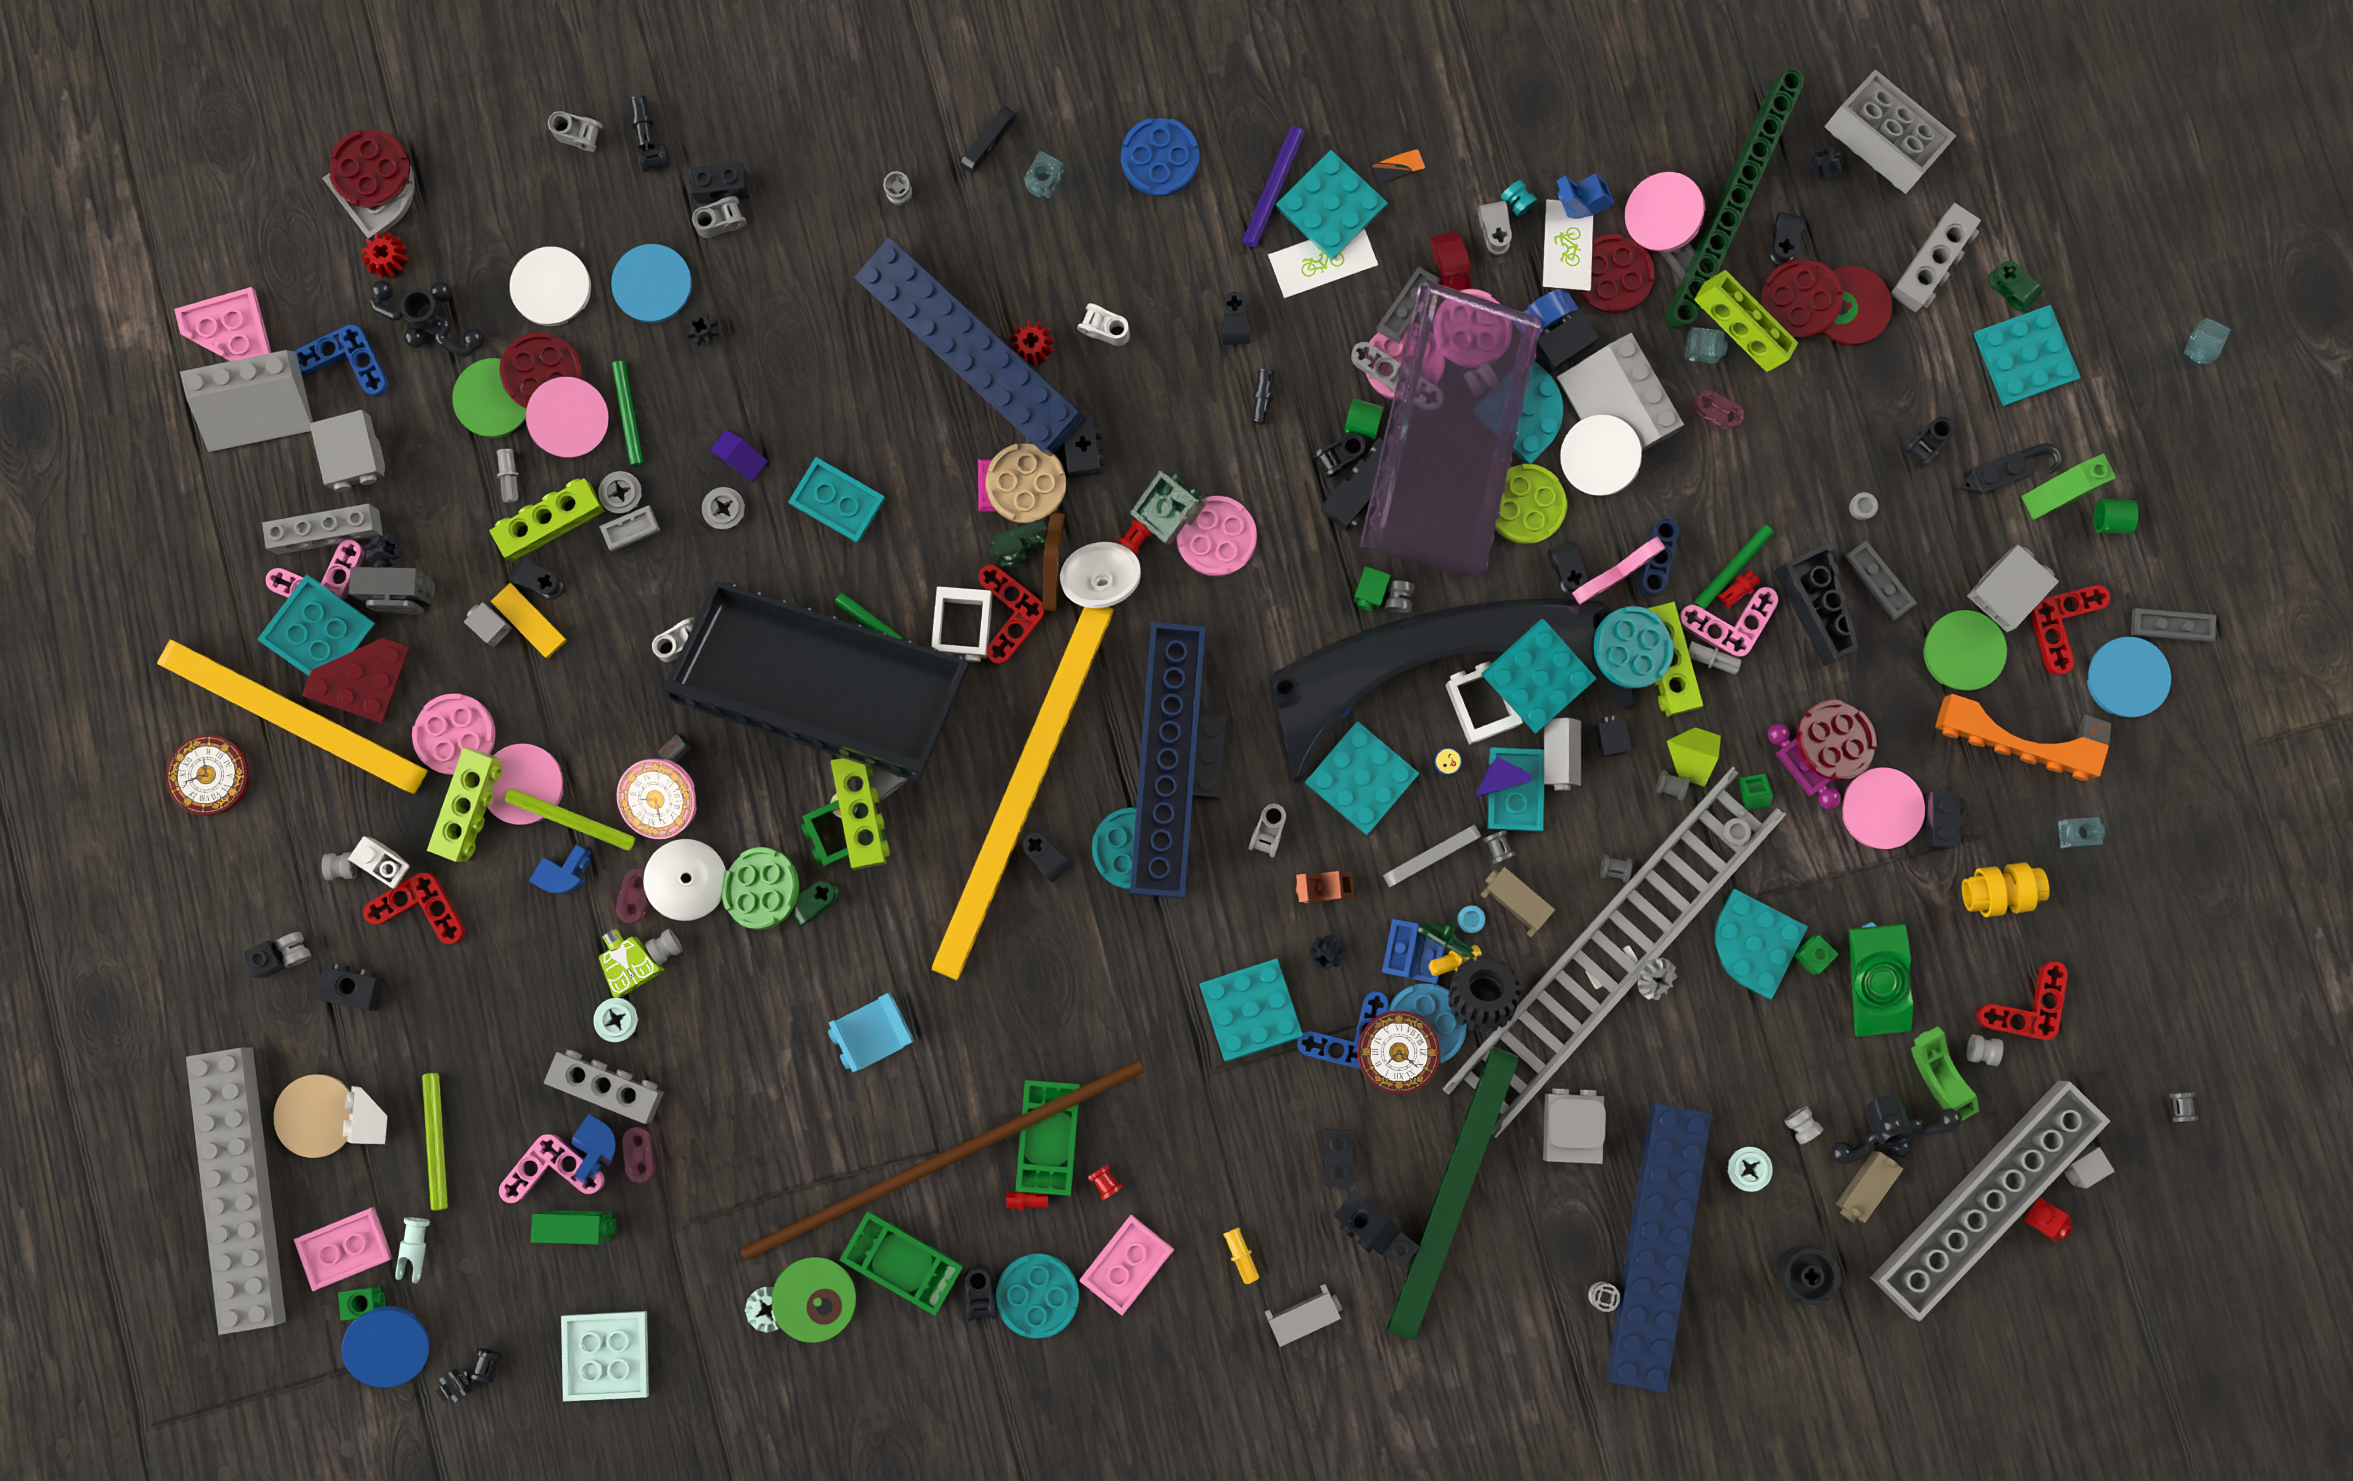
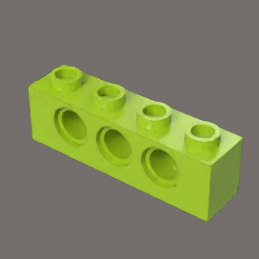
M1726 270L1704 282L1694 299L1766 372L1788 361L1798 344Z
M585 478L569 482L566 488L558 493L551 492L542 498L543 501L534 506L528 505L519 510V514L511 519L504 518L498 521L495 527L489 531L503 557L512 563L518 560L520 556L523 557L605 512L594 489ZM570 500H575V507L570 511H565V504ZM546 513H551V520L547 524H542V516ZM522 526H528L527 534L523 537H518V530Z
M1675 602L1647 608L1663 620L1662 623L1668 630L1670 639H1673L1674 665L1669 667L1662 678L1654 682L1655 686L1658 685L1661 694L1658 696L1661 711H1665L1666 716L1669 717L1701 708L1703 702ZM1670 680H1677L1680 683L1681 691L1679 693L1673 692L1670 689Z
M473 748L462 749L427 851L455 862L468 861L473 855L477 833L481 831L484 825V813L493 800L494 794L492 791L495 782L499 780L503 768L501 765L503 759ZM476 774L480 777V783L477 787L474 784ZM467 800L471 803V808L468 812L465 810V802ZM458 825L462 829V833L459 838L456 835V828Z
M844 758L831 760L851 868L858 870L887 864L886 857L890 856L887 840L882 841L880 831L885 829L882 813L877 814L875 803L880 802L877 787H872L870 777L874 776V769ZM855 778L863 780V787L858 792H852L849 787L850 782ZM859 805H867L869 811L865 818L858 819L855 817V809ZM866 831L872 832L874 835L873 842L867 846L861 845V834Z

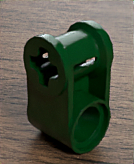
M2005 261L1998 268L1994 269L1988 278L1992 289L1997 291L2012 308L2019 312H2025L2043 292L2041 284L2029 276L2014 261Z
M819 881L798 894L791 915L799 927L815 919L821 912L838 900V887L830 881ZM821 888L829 889V892L826 894L828 899L820 897L823 893Z

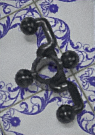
M380 280L372 285L371 291L373 296L370 306L374 312L393 321L404 319L415 326L409 328L404 334L405 343L409 347H421L425 343V331L435 336L438 345L460 357H467L475 349H479L484 345V335L478 329H469L464 333V346L446 338L451 327L449 320L445 318V310L441 303L447 302L452 295L451 287L447 283H434L430 290L431 293L421 288L406 292L395 310L381 304L382 301L389 300L392 297L393 288L391 284ZM430 304L429 312L425 316L417 318L419 309L424 305Z
M1888 1095L1880 1097L1867 1106V1112L1874 1131L1865 1137V1143L1852 1149L1845 1142H1837L1831 1148V1157L1840 1164H1848L1871 1153L1878 1144L1889 1147L1891 1154L1898 1158L1905 1157L1911 1150L1910 1139L1914 1133L1932 1135L1952 1132L1960 1126L1962 1116L1957 1110L1946 1108L1941 1112L1938 1123L1924 1124L1920 1119L1909 1120L1900 1096Z

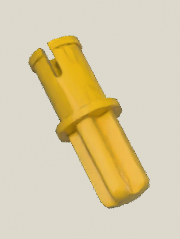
M1473 945L1471 948L1474 950L1471 953L1475 957L1472 959L1476 961L1477 956H1481L1482 953L1477 945ZM1450 951L1448 955L1432 960L1428 967L1434 976L1452 970L1457 972L1458 967L1462 963L1466 964V961L1470 958Z
M1238 1227L1224 1233L1223 1235L1233 1255L1231 1260H1235L1243 1282L1250 1284L1258 1280L1259 1275L1250 1256L1252 1251L1247 1249L1240 1228Z

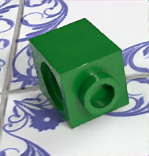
M1365 566L1353 601L1357 602V606L1362 609L1373 611V608L1379 610L1391 575Z
M1820 935L1810 936L1796 950L1793 957L1811 974H1820L1839 954Z
M380 1285L338 1292L341 1321L357 1319L361 1315L372 1311L373 1308L385 1306V1295L381 1292ZM361 1295L368 1300L366 1310L362 1309L359 1305Z

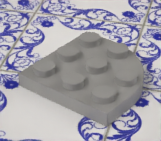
M411 165L409 180L403 192L392 202L377 208H362L347 202L334 189L329 178L330 173L322 178L371 241L375 240V233L382 235L401 220L410 207L414 195L415 179Z

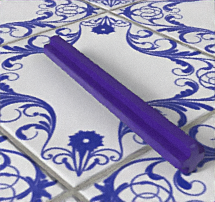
M1290 127L1242 239L1243 243L1249 247L1255 248L1286 179L1304 136V131L1300 127Z

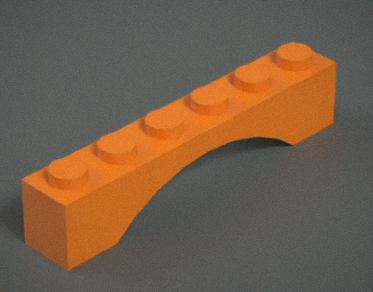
M1955 694L1944 697L1935 728L1943 730L1942 734L1952 738L1961 736L1969 739L1968 743L1984 747L1986 744L1995 747L1994 751L1999 754L2011 755L2013 753L2021 756L2020 760L2030 764L2040 762L2046 764L2048 770L2062 773L2064 770L2073 773L2072 777L2081 781H2089V779L2100 777L2109 745L2085 737L2059 744H2039L2023 740L1999 727L1985 713L1978 702Z

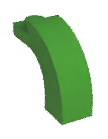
M1937 1026L1930 1031L1923 1032L1918 1038L1914 1039L1915 1046L1911 1048L1913 1057L1922 1077L1942 1109L1953 1108L1957 1110L1962 1116V1121L1979 1112L1977 1095L1965 1083L1951 1061L1945 1033Z

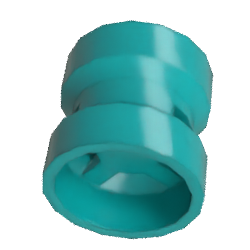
M1521 179L1509 186L1500 196L1503 201L1512 206V212L1517 217L1525 214L1538 201L1532 193L1526 191V185Z

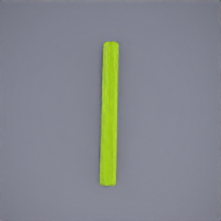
M511 788L506 793L505 801L507 803L625 850H631L634 846V836Z
M427 1073L422 1076L430 1203L431 1209L437 1211L448 1207L440 1083L438 1073Z

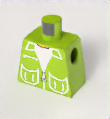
M617 929L603 936L610 950L600 955L599 960L614 998L625 996L665 971L661 965L659 966L655 963L647 948L637 937H630L624 941Z

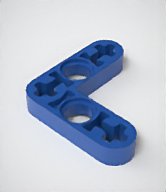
M356 325L344 326L294 351L297 354L302 374H311L348 357L362 389L372 397H381L388 391V380L364 331ZM351 333L358 335L355 337V340L361 348L356 349L355 345L348 341L351 339ZM328 343H334L335 352L330 356H324L322 352L323 347ZM317 354L321 360L316 359L314 356ZM365 354L369 355L371 359L369 365L364 368L359 367L357 363L359 357ZM303 356L310 358L307 360V366L300 364L303 362ZM371 373L377 381H381L377 384L378 388L376 390L370 387L373 383L367 374Z
M1375 991L1365 996L1353 1042L1307 1031L1302 1033L1303 1038L1297 1040L1299 1051L1309 1057L1360 1069L1357 1058L1350 1057V1063L1345 1062L1349 1054L1348 1045L1354 1046L1352 1052L1357 1053V1044L1362 1026L1373 1020V1018H1364L1365 1012L1371 1015L1372 1006L1368 1005V1001L1374 1000L1375 996L1379 997V1002L1383 1003V1007L1377 1008L1375 1016L1387 1012V997L1383 993ZM1309 1036H1313L1314 1042L1322 1044V1038L1327 1039L1328 1041L1324 1046V1056L1318 1055L1321 1049L1311 1048L1310 1052L1305 1051L1306 1046L1302 1045V1040H1307ZM1335 1042L1340 1043L1344 1048L1343 1055L1337 1059L1332 1058L1328 1052L1329 1046Z

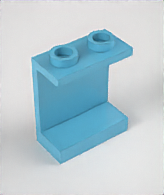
M891 993L879 997L878 1000L838 1020L829 1022L831 1027L828 1030L829 1036L834 1045L839 1043L843 1051L840 1058L847 1070L851 1068L852 1072H857L915 1042Z

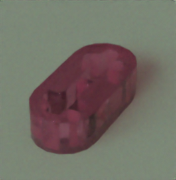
M1706 390L1701 392L1695 400L1696 412L1724 429H1735L1744 419V411L1738 404L1714 391ZM1707 398H1710L1712 400L1711 405L1714 407L1710 406L1708 409H1705L1703 407L1704 402L1701 400L1705 401ZM1730 411L1735 412L1734 418L1737 420L1733 419L1731 422H1728V416L1723 412L1727 414Z

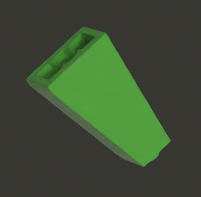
M2103 453L2078 464L2021 497L2032 519L2035 520L2082 499L2114 480L2116 476Z

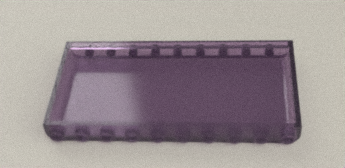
M1429 280L1420 281L1359 547L1470 578H1478L1486 572L1490 547L1494 542V529L1496 521L1500 516L1501 498L1506 489L1507 472L1512 463V450L1514 442L1518 437L1517 428L1520 416L1524 411L1525 393L1530 384V371L1536 358V345L1538 337L1542 332V324L1539 317Z

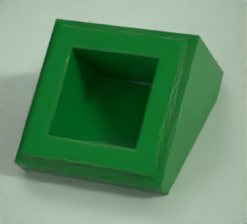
M1766 774L1739 778L1742 802L1746 810L1771 806L1773 794Z

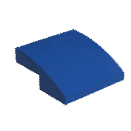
M1392 919L1382 973L1439 985L1440 975H1432L1428 964L1434 959L1445 956L1446 948L1417 931L1420 924Z

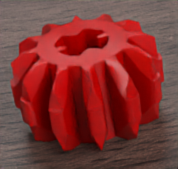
M386 232L383 237L379 233H375V240L373 242L370 239H366L369 247L361 249V252L365 255L361 260L365 266H368L367 270L371 274L377 273L380 278L384 279L387 274L391 278H395V270L404 272L401 263H408V258L404 256L408 249L402 245V240L399 237L393 238L390 233Z
M1026 321L1025 329L1019 325L1016 326L1018 334L1010 335V340L1014 343H1011L1009 346L1027 363L1032 360L1033 366L1037 367V359L1040 358L1045 363L1048 361L1045 354H1053V348L1049 345L1054 343V338L1048 336L1050 334L1049 328L1041 330L1040 322H1037L1033 328L1030 321ZM1030 340H1034V348H1029Z

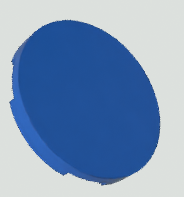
M1149 118L1141 121L1128 132L1123 141L1121 149L1123 172L1128 181L1143 193L1153 196L1175 194L1192 181L1198 170L1199 149L1197 141L1192 132L1177 120Z
M392 1306L373 1308L372 1311L353 1320L348 1326L342 1342L343 1362L356 1379L374 1387L401 1385L414 1378L425 1365L430 1346L428 1332H426L420 1321L415 1318L416 1316L405 1309Z

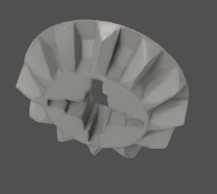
M613 472L607 475L599 486L600 502L607 510L616 514L629 513L634 507H638V502L642 497L640 483L632 474L627 472ZM617 483L623 490L628 489V492L624 494L625 502L619 497H613L614 494L618 493Z
M716 488L709 492L703 500V517L709 525L716 529L728 530L733 526H738V523L744 517V501L741 495L731 488ZM718 500L724 505H731L728 508L730 517L724 513L718 514L720 511L719 504L717 503Z
M1656 958L1648 962L1638 978V989L1641 995L1649 1000L1651 998L1659 1000L1661 995L1667 996V990L1669 987H1674L1672 981L1677 978V975L1674 973L1676 967L1665 958ZM1659 977L1662 978V980L1660 982H1655L1653 978Z

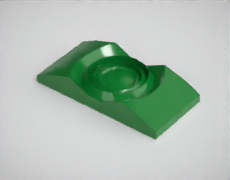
M1894 924L1849 929L1855 1036L1911 1031L1913 1018V999L1909 977L1911 955L1906 925Z
M1025 1080L1022 1115L1080 1088V1084ZM1079 1104L1020 1132L1016 1179L1017 1192L1071 1196Z
M869 1211L865 1214L839 1260L936 1316L963 1268V1265L943 1252L920 1241L900 1227Z

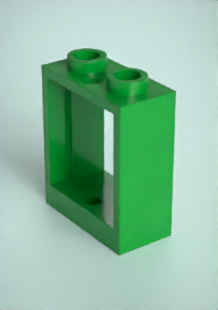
M838 800L802 816L805 822L801 824L802 830L807 839L812 838L816 847L812 849L814 857L818 864L823 863L826 867L849 858L848 848L829 856L814 823V820L840 809ZM859 805L858 809L862 818H865L869 811L867 805ZM880 830L882 841L887 840L883 830ZM869 831L871 837L861 841V845L867 846L873 842L874 835L872 832Z
M544 1210L532 1214L531 1242L598 1245L611 1240V1236H614L616 1220L612 1219V1212Z

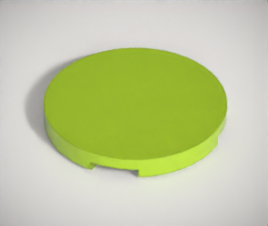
M1522 464L1511 467L1496 477L1487 494L1486 510L1492 526L1501 536L1519 544H1534L1546 540L1558 530L1566 515L1567 499L1559 479L1551 471L1539 465Z

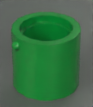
M1353 398L1344 432L1358 434L1375 440L1384 406Z
M2100 498L2094 508L2093 523L2095 531L2103 534L2134 533L2138 523V506L2136 501L2133 499Z

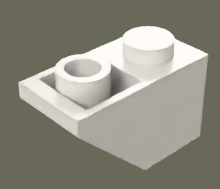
M363 836L348 858L393 889L396 888L410 867L396 852L376 839Z
M352 1086L351 1092L346 1093L345 1108L350 1109L349 1120H344L343 1137H347V1142L385 1144L387 1115L361 1087Z

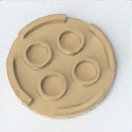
M1034 444L1011 445L999 452L988 467L986 475L988 498L995 510L1008 520L1017 523L1041 521L1049 517L1052 512H1055L1064 498L1066 477L1061 462L1054 454L1050 457L1042 453Z
M308 1075L293 1081L280 1094L274 1109V1127L280 1141L290 1151L303 1157L317 1158L334 1154L347 1143V1137H343L344 1120H349L350 1109L345 1108L346 1093L351 1091L341 1080L329 1075Z

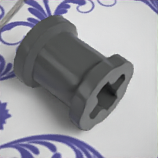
M1662 770L1655 792L1677 796V800L1682 801L1686 795L1690 778L1684 777L1682 779L1669 775L1667 771Z
M1506 830L1483 839L1484 843H1488L1493 855V864L1516 855L1515 851H1511L1505 837L1507 834Z
M1604 854L1601 862L1600 878L1605 879L1608 876L1622 879L1623 882L1628 883L1632 871V859L1610 858L1608 854Z
M2195 1092L2169 1093V1097L2173 1099L2175 1115L2172 1117V1122L2199 1120L2198 1115H2195L2193 1098L2195 1097Z

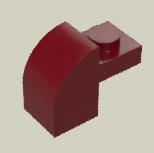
M1454 230L1431 237L1433 258L1441 272L1445 295L1449 297L1457 291L1472 289L1469 273L1471 266L1466 248L1458 233Z

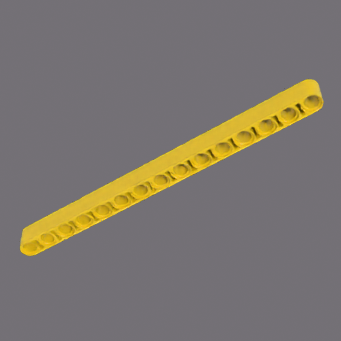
M1084 607L936 955L932 970L958 980L1111 620L1113 608Z

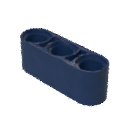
M1670 518L1659 520L1650 531L1648 542L1659 537L1665 549L1660 552L1664 557L1663 564L1656 563L1652 558L1642 565L1638 589L1647 598L1658 596L1666 588L1679 534L1677 523ZM1658 528H1667L1670 532V538L1661 537ZM1648 578H1653L1658 582L1657 590H1652L1648 587Z

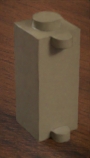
M1505 867L1500 871L1494 869L1485 880L1488 885L1480 894L1483 898L1490 894L1530 928L1526 934L1530 937L1540 929L1555 911L1552 906Z
M1873 1151L1835 1205L1842 1209L1840 1214L1852 1223L1856 1220L1866 1223L1903 1168L1883 1153Z

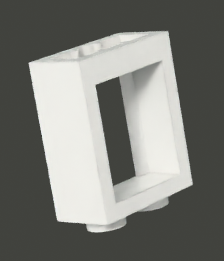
M937 587L932 647L941 653L964 657L969 662H980L981 658L987 659L993 600L992 592L988 590ZM944 602L983 605L979 647L940 644Z
M1490 661L1476 666V671L1466 675L1465 671H1461L1451 675V681H1448L1445 685L1469 745L1518 727L1523 723L1519 715L1504 700L1510 715L1509 717L1474 729L1458 687L1482 678L1481 673L1491 665Z

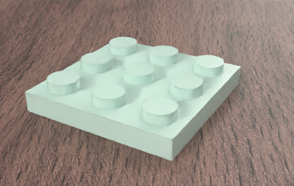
M647 1311L561 1316L563 1401L641 1398L649 1396Z

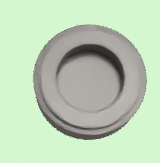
M1859 493L1850 501V513L1858 520H1868L1876 514L1878 501L1870 493Z
M1734 818L1724 824L1722 835L1730 845L1739 846L1750 839L1751 827L1744 819Z

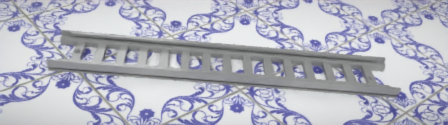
M1734 767L1727 771L1518 1003L1512 1020L1508 1021L1507 1025L1503 1028L1498 1026L1497 1031L1491 1033L1442 1088L1446 1094L1450 1095L1465 1080L1475 1090L1479 1078L1472 1070L1481 1060L1486 1061L1491 1047L1500 1039L1538 1074L1528 1085L1513 1074L1510 1086L1519 1095L1510 1105L1503 1101L1499 1112L1501 1115L1497 1118L1491 1134L1495 1138L1498 1137L1636 983L1644 966L1662 954L1786 815L1785 812L1783 813L1776 808L1761 823L1725 791V788L1738 775ZM1716 799L1737 818L1744 819L1749 823L1751 831L1754 833L1746 843L1734 846L1725 841L1722 835L1724 825L1707 811V808ZM1698 819L1736 852L1727 863L1689 831V828ZM1680 839L1718 872L1709 883L1671 851V848ZM1662 858L1700 892L1691 903L1653 870ZM1644 878L1682 912L1673 923L1635 890ZM1626 898L1664 932L1655 943L1617 910ZM1608 918L1646 952L1637 964L1599 931V928ZM1590 938L1628 972L1619 984L1581 951V948ZM1572 958L1610 992L1601 1004L1563 971V968ZM1554 979L1592 1012L1583 1024L1576 1020L1545 991V988ZM1536 999L1574 1032L1564 1045L1526 1011ZM1518 1019L1556 1053L1546 1065L1508 1031Z

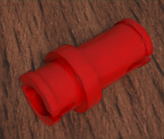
M1751 570L1747 571L1744 576L1739 575L1732 586L1718 595L1722 603L1725 602V606L1728 609L1744 595H1750L1754 591L1753 588L1761 583L1757 576L1753 577L1754 573Z
M1006 1191V1208H1018V1211H1023V1208H1048V1194Z

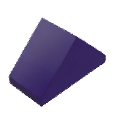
M728 430L724 431L710 449L713 454L752 483L768 464V461L748 443Z
M1496 756L1475 793L1477 797L1523 785L1531 782L1532 776Z

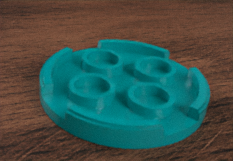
M1637 606L1621 608L1606 616L1596 630L1593 644L1594 656L1602 673L1613 683L1625 688H1642L1662 678L1671 665L1674 651L1673 639H1670L1668 630L1662 623L1663 620L1651 610Z
M1124 808L1108 815L1097 828L1092 841V856L1098 871L1107 881L1125 889H1130L1136 808Z
M1042 1253L1028 1254L1012 1262L1002 1273L996 1290L997 1309L1004 1323L1015 1333L1029 1338H1047L1062 1331L1074 1317L1079 1302L1078 1284L1070 1268L1058 1258Z

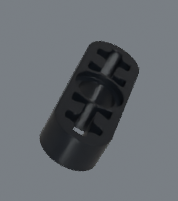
M1006 106L1002 107L964 155L960 166L970 174H974L1012 127L1017 114Z

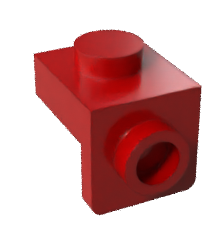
M2041 1198L2037 1199L2024 1219L2025 1223L2050 1237L2056 1244L2061 1239L2065 1240L2073 1228L2071 1225L2072 1220L2068 1214Z

